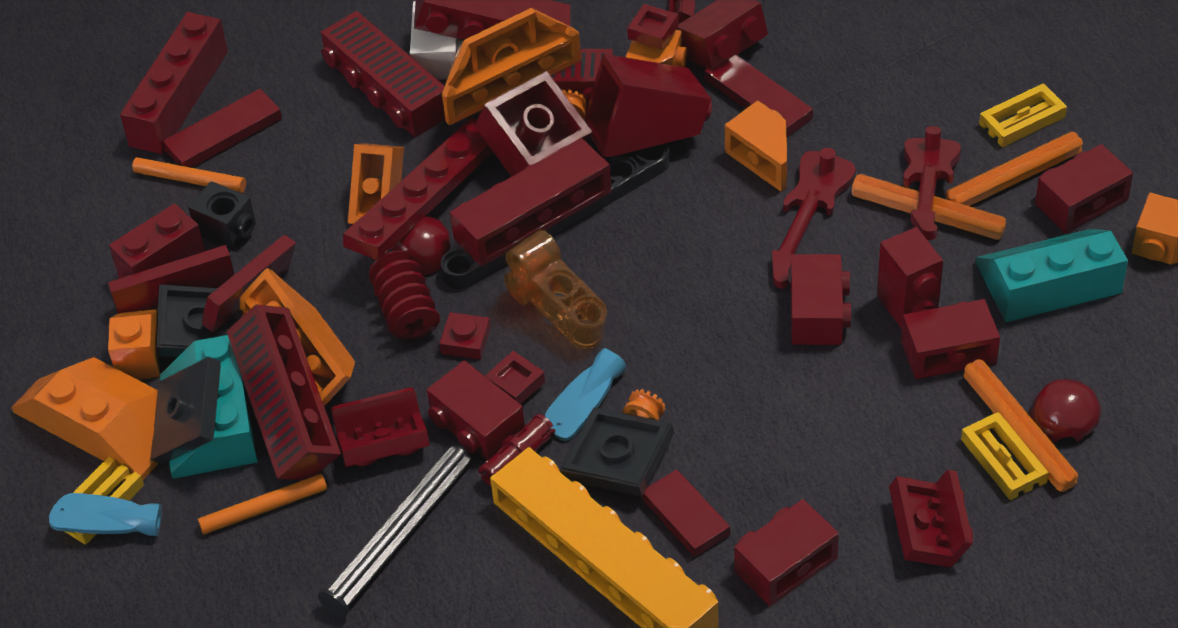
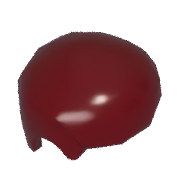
M425 216L391 248V252L406 251L410 255L411 260L416 261L420 265L422 275L433 274L441 269V259L450 250V232L440 220Z
M1058 379L1047 383L1037 394L1031 405L1029 416L1052 443H1057L1066 437H1072L1076 442H1079L1084 436H1087L1097 428L1102 409L1095 392L1089 386L1075 380Z

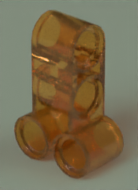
M538 230L506 253V261L511 271L505 274L504 283L512 297L522 305H527L531 302L575 346L587 349L599 345L603 340L605 332L606 305L561 260V252L555 240L546 231ZM554 293H561L565 296H557ZM582 320H588V321H591V322H593V323H591V324H586V323H583V322H581V321H582Z

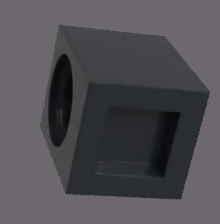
M212 181L188 207L190 217L199 226L201 237L223 246L226 245L227 248L232 250L252 233L256 225L250 197Z

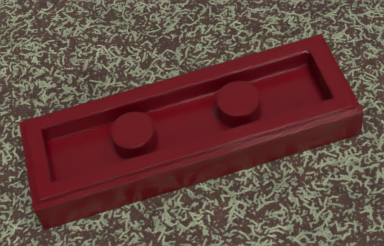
M734 55L714 69L707 68L704 70L705 81L744 109H747L758 100L771 110L780 113L786 120V137L813 119V108L737 55Z
M258 89L163 140L164 149L178 165L192 168L282 119L281 110L261 89Z
M286 235L281 236L207 297L202 325L211 332H214L240 310L239 297L266 268L272 270L279 277L289 270L296 242Z
M226 245L110 281L108 285L117 313L119 314L144 311L157 307L159 284L216 288L224 284L235 274L230 254Z

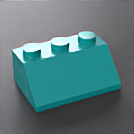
M1087 229L978 256L975 258V263L1005 322L1121 294L1128 259L1112 231Z
M228 335L194 341L160 374L161 381L206 357L221 361L214 439L170 460L172 479L258 463L248 393Z

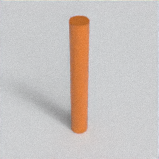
M138 157L134 159L132 165L134 173L207 186L212 181L239 193H243L246 188V179L243 177Z
M321 473L200 517L198 522L203 535L325 491L327 490V485Z

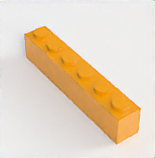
M528 447L490 477L494 504L641 628L719 627L718 600L715 594L703 584L697 585L687 577L682 567L674 559H665L654 550L650 541L642 533L632 532L621 522L614 510L608 506L602 507L590 497V494L581 483L577 481L571 482L561 474L557 465L546 456L541 457Z

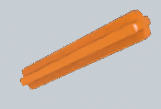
M1076 132L1066 133L947 190L946 200L971 206L1079 154L1082 151L1083 141Z
M858 174L853 181L852 195L854 197L909 214L917 208L919 193L917 190L864 174ZM934 197L933 211L935 212L936 222L994 240H1000L1006 228V219L1003 216L940 197Z
M977 359L973 363L967 364L964 368V378L994 414L999 412L1049 472L1048 479L1053 486L1060 492L1073 488L1077 484L1078 473L983 360Z

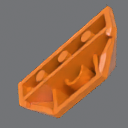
M530 8L465 39L455 55L442 92L446 122L452 125L482 110L486 103L546 71L551 76L580 62L579 32L542 12Z
M266 268L239 297L240 310L243 311L242 317L256 304L289 308L320 397L325 406L351 378L355 360L317 309L277 274Z
M95 357L38 379L11 407L13 413L102 461H105L110 456L116 460L118 466L123 464L128 467L131 474L134 472L140 474L142 480L159 464L150 460L158 390Z

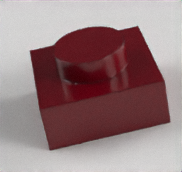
M643 4L627 27L628 39L663 49L679 26V16L677 13Z
M450 312L439 343L441 354L481 360L491 330L490 318Z
M512 351L485 375L486 378L519 404L524 402L545 383L544 371L515 351Z

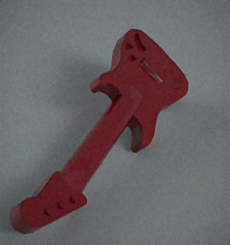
M930 126L925 129V138L907 139L904 143V156L909 166L904 171L903 185L904 187H909L912 182L920 181L917 208L911 211V222L927 240H934L937 238L938 227L935 225V212L933 211L937 179H943L949 184L953 182L954 172L952 167L961 157V145L953 140L941 139V129L937 126Z
M824 148L820 152L807 151L802 155L798 185L784 199V212H788L790 208L796 205L800 206L779 250L772 251L773 283L778 288H785L789 285L791 254H795L817 207H823L827 210L828 215H832L835 199L854 181L856 173L854 164L836 156V152L832 148Z

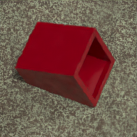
M603 54L584 121L591 129L590 137L601 155L613 157L700 135L704 121H707L711 115L712 101L689 68Z

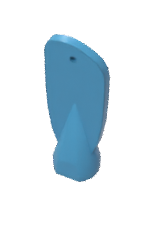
M603 348L596 355L593 365L575 378L548 408L545 417L554 425L551 428L556 430L554 436L562 441L572 440L586 423L593 408L600 406L611 387L612 381L626 370V364L619 355Z
M69 493L60 498L53 506L49 515V522L51 528L57 531L92 534H125L137 531L148 536H158L162 519V506L157 503L139 505L132 501L109 496Z

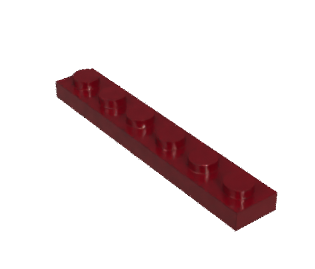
M470 118L343 233V247L378 261L483 163L493 151L474 127L477 120Z

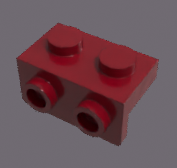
M412 387L336 405L331 408L339 446L346 467L351 465L366 466L374 463L379 458L395 454L410 455L417 452L420 448L430 446L427 429L420 414L416 392Z
M946 470L936 483L897 476L889 485L904 560L952 568L973 543V530L969 525L964 504V492L960 487L957 471Z

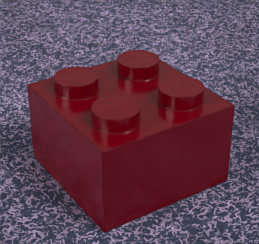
M547 71L486 103L474 126L511 177L580 138L587 142L592 133L591 129Z

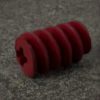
M406 251L388 252L378 261L375 260L371 264L368 274L384 319L387 322L388 330L393 336L403 340L419 339L431 334L440 323V315L435 309L434 300L431 298L430 290L426 286V280L421 273L420 265L416 261L411 260L410 255Z

